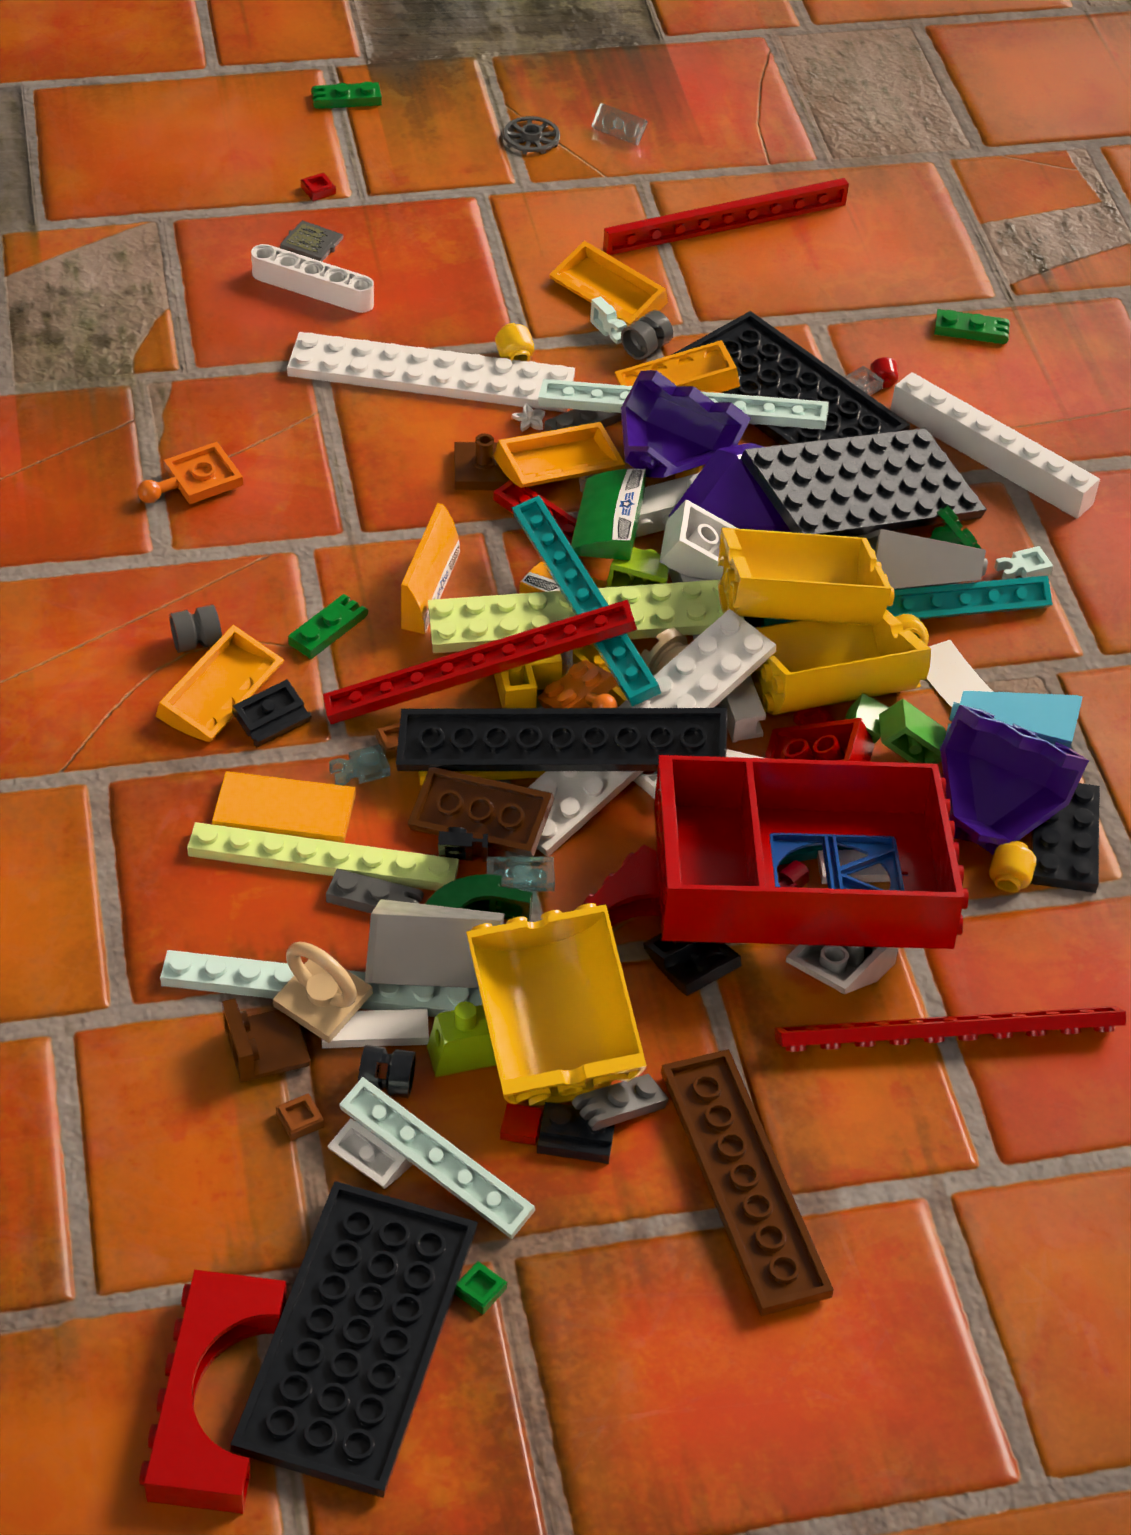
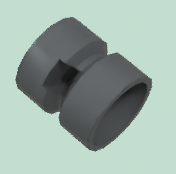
M656 310L648 312L621 332V341L624 349L631 357L637 360L645 359L657 349L669 343L673 338V328L669 319L663 313Z
M214 605L196 608L194 614H191L188 610L169 614L171 633L178 653L195 650L198 643L203 647L213 646L222 637L221 626Z

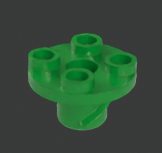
M949 506L944 509L941 508L936 512L945 525L936 527L932 531L930 539L982 549L977 543V539L967 527L961 530L963 525Z

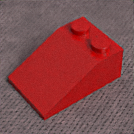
M862 718L777 728L772 731L764 758L870 762L874 742Z

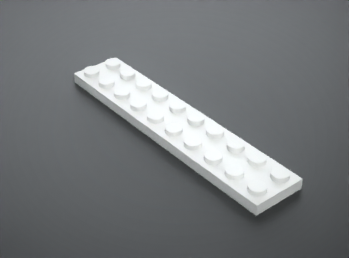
M299 332L287 367V374L291 377L523 407L527 404L535 409L567 412L565 408L539 406L538 396L543 379L574 381L575 368L533 361H511L508 358L481 356L479 354H466L394 343L389 344Z
M729 609L654 675L659 684L661 694L633 707L626 700L618 708H714L776 652V644ZM546 771L528 787L550 792L555 798L537 849L549 857L643 771Z

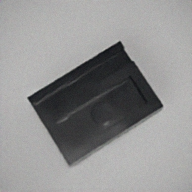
M288 679L233 705L232 708L233 715L248 737L252 738L256 748L310 722L312 717L310 711L308 712L305 709L304 702Z
M448 827L446 832L439 831V856L473 861V856H481L483 862H488V834H483V839L473 838V833H467V830L461 827Z
M545 1102L537 1153L609 1164L615 1124L593 1131L588 1125L589 1120H584L580 1115L582 1109L576 1110L572 1105Z

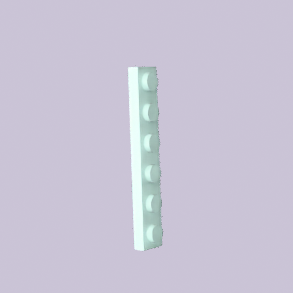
M364 1077L359 1080L339 1104L342 1111L406 1157L409 1162L511 1239L514 1238L535 1212L533 1204Z

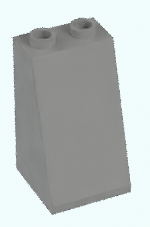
M884 529L864 535L871 548L875 550L877 562H881L882 570L887 575L888 582L894 590L971 583L981 580V577L985 575L988 560L985 558V549Z
M380 899L371 913L365 983L479 988L466 931H471L474 926L484 923L492 924V926L502 925L504 923V913Z

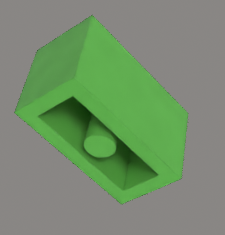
M901 699L879 714L882 744L910 763L938 764L942 762L940 748L946 736V729L904 699Z

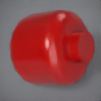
M881 357L874 360L870 365L872 383L881 388H889L891 385H894L899 378L897 362L889 357Z

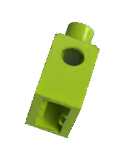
M633 547L630 561L617 559L612 561L606 587L667 583L669 568L660 562L661 554H658L655 550H643Z
M464 1001L458 1003L455 1010L442 1012L435 1016L427 1044L435 1077L496 1065L483 1005L475 1006L471 1002Z

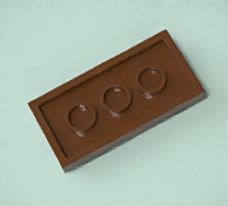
M432 767L427 772L408 821V826L411 830L437 836L439 831L446 832L448 827L465 828L467 833H473V838L483 839V834H488V847L534 857L555 798L550 792Z

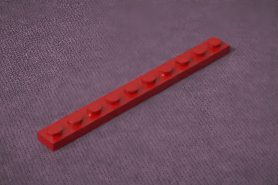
M845 178L607 227L604 228L603 251L608 255H614L846 205L849 183Z
M627 599L323 694L327 718L332 725L635 631L637 627L629 601Z
M1116 1006L782 1026L775 1027V1041L781 1047H785L786 1051L800 1052L807 1050L806 1045H820L821 1049L831 1050L841 1048V1043L852 1042L855 1043L856 1047L876 1046V1041L889 1040L891 1045L910 1044V1039L923 1038V1042L940 1043L944 1042V1037L958 1036V1040L973 1041L979 1039V1034H992V1038L1006 1039L1012 1038L1013 1032H1026L1027 1036L1047 1035V1030L1060 1029L1061 1034L1081 1033V1028L1091 1027L1096 1032L1115 1031V1026L1126 1025V1011Z

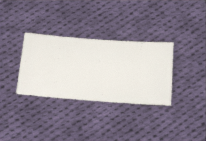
M951 640L929 646L931 648V660L927 680L951 707L953 702L960 703L963 691L993 692L968 664Z

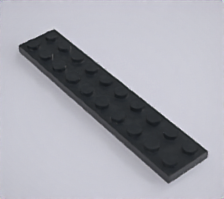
M727 708L401 709L396 767L397 771H428L432 767L450 771H657L659 755L726 757Z

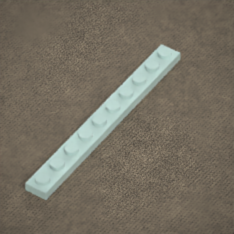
M543 379L538 396V404L541 407L621 413V407L632 386ZM702 392L713 402L733 403L751 418L749 424L823 430L826 427L829 402Z
M167 950L160 980L161 986L273 999L294 975L288 963ZM350 971L365 981L366 972ZM368 983L373 986V994L360 1009H427L428 1016L435 1017L439 1013L455 1010L456 1005L460 1002L467 1001L478 1006L482 1005L479 988Z

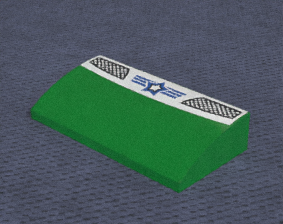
M646 469L612 470L586 479L571 543L577 556L631 560L645 492Z

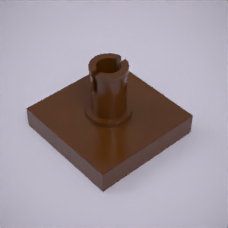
M479 434L475 438V442H454L455 490H496L510 480L493 456L497 442H494V438L491 435Z

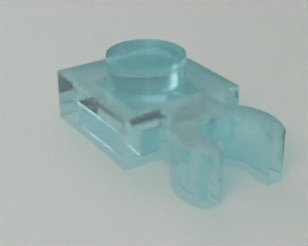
M380 744L349 752V760L342 758L331 760L329 762L330 773L340 771V773L335 774L336 785H345L351 778L357 777L361 784L390 776V765Z

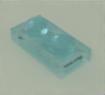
M600 103L591 127L638 146L648 121Z
M486 857V874L503 876L502 887L518 888L523 891H554L555 889L554 857Z

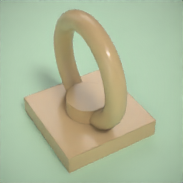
M295 942L286 951V960L294 976L273 998V1006L330 1043L373 994V986L365 983V981L342 967L332 956L317 946L306 942ZM300 956L308 958V961L303 964Z

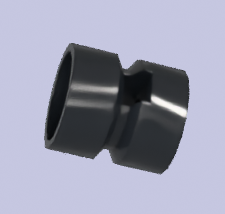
M365 1045L360 1062L358 1082L364 1077L381 1091L386 1090L389 1096L409 1099L414 1080L416 1052L396 1049L392 1054H388L385 1047ZM382 1063L388 1064L386 1079H379Z

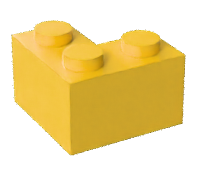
M561 654L494 674L502 708H536L537 690L545 689L548 684L558 681L562 677L563 661Z

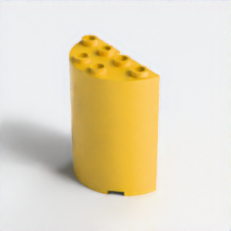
M721 528L718 566L724 567L723 575L718 583V591L723 613L731 609L742 617L877 625L882 620L887 606L893 605L894 588L890 586L888 577L882 570L881 562H877L875 550L871 548L867 538Z
M887 609L882 620L877 625L797 620L756 628L776 644V652L751 674L764 711L772 715L857 700L862 693L869 697L917 689L921 687L920 680L927 679L929 673L931 648L910 630L903 631L902 623Z
M587 903L578 906L574 911L562 913L560 910H551L541 915V920L536 922H528L526 917H515L508 920L506 924L492 926V924L484 923L474 926L471 931H466L503 1097L507 1102L516 1105L528 1099L529 1106L545 1105V1102H570L580 1094L610 1086L611 1082L615 1080L630 1081L645 1070L647 1065L606 904L596 906L594 903Z

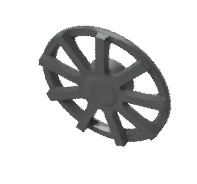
M525 116L510 121L503 130V137L509 148L513 147L520 150L522 154H527V152H541L545 154L546 150L558 146L560 131L553 122L547 119ZM532 120L543 122L541 126L533 124ZM527 121V124L520 127L517 122ZM549 125L554 129L550 132H542ZM512 127L520 133L509 132L508 129ZM553 136H555L554 140H550V139L545 138V137H553ZM510 137H511V138H519V139L512 141V140L510 139ZM523 142H526L525 146L519 145Z

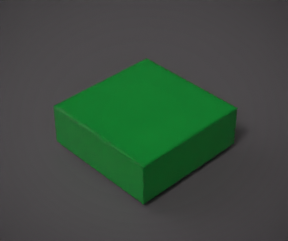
M477 1261L458 1281L455 1295L483 1315L506 1291L507 1281Z

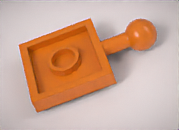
M214 442L165 459L164 469L171 478L160 482L145 480L138 486L137 494L141 501L150 504L156 502L162 493L178 488L188 503L192 504L243 486V476L219 443Z
M585 659L571 666L568 673L561 679L548 684L544 692L537 699L543 708H589L590 706L592 708H618L616 699L612 695L607 694L618 683L610 672Z

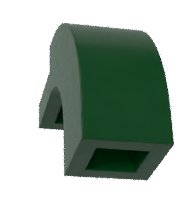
M480 874L466 876L449 882L431 895L425 904L504 913L505 920L515 917H526L529 922L532 914L533 893L518 888L502 887L503 876Z

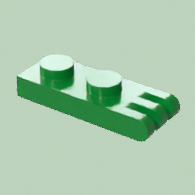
M379 82L338 83L336 85H319L311 88L313 105L316 109L382 105Z
M937 309L934 335L1006 344L1009 340L1010 321L1006 318Z
M343 594L288 635V644L308 658L313 659L365 619L369 610Z

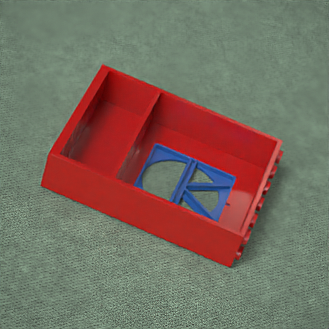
M659 755L654 799V818L662 941L954 949L957 935H962L963 916L961 912L962 909H967L969 895L968 889L962 888L964 868L963 865H958L959 844L953 842L955 824L953 820H949L950 799H945L946 779L945 777H940L938 764ZM822 845L828 888L781 887L779 885L777 867L787 855L802 848ZM837 846L851 848L868 856L840 866ZM881 864L890 878V889L883 890L847 875Z

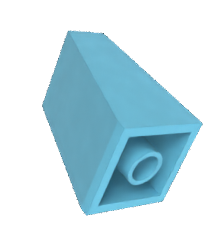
M963 691L960 703L953 702L949 721H953L959 705H964L995 715L994 719L1012 725L1014 723L1037 733L1039 738L1051 744L1058 742L1071 748L1083 697L1063 694ZM948 724L946 734H947V732H948L949 727H950L951 724Z

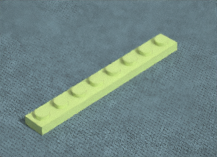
M197 822L194 824L187 847L188 856L327 876H334L336 870L341 869L408 887L435 891L456 880L459 867V859Z

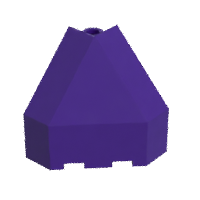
M657 370L640 371L621 407L625 462L635 469H646V477L664 478L705 465L717 449L738 445L751 418L731 402H713L694 386H676Z
M753 443L717 449L668 515L670 517L685 500H688L738 529L791 532L741 460L745 449L764 447Z
M959 705L940 748L943 774L946 779V797L950 799L949 819L953 820L955 824V839L978 844L993 855L999 845L1020 840L1069 805L1089 760L1058 742L1051 744L1039 738L1037 733L1014 723L1009 725L994 719L995 715L984 710Z

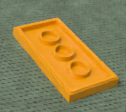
M226 771L213 815L212 825L345 843L356 795L355 787Z

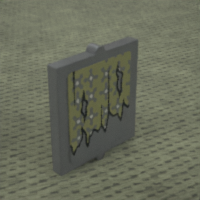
M302 220L293 231H289V235L281 242L280 248L322 262L331 252H335V247L343 240V234Z

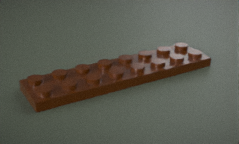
M727 1049L662 1065L661 1075L760 1315L764 1316L832 1298L834 1289L730 1050Z

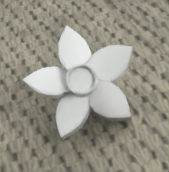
M525 404L523 406V413H514L511 418L522 421L520 426L522 432L530 426L536 430H543L542 419L545 416V411L541 409L533 410L529 405Z

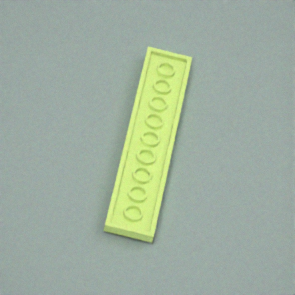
M720 580L598 588L608 605L628 599L637 630L627 633L630 639L655 638L659 633L670 628H675L683 635L701 634L724 614L719 600L718 583ZM561 591L428 600L433 653L463 651L576 616Z

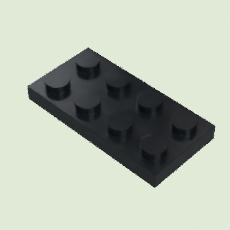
M1078 783L1069 805L1031 831V851L1036 856V867L1030 884L1096 893L1099 885L1100 786Z

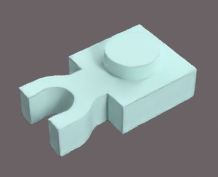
M601 296L592 299L590 322L604 336L610 335V338L616 345L622 343L621 331L627 327V324L623 320L617 319L614 307L609 305Z
M1037 546L1013 552L1012 558L1003 557L996 559L994 568L996 571L1004 570L1003 580L1014 579L1017 576L1025 578L1050 575L1053 564L1041 547Z

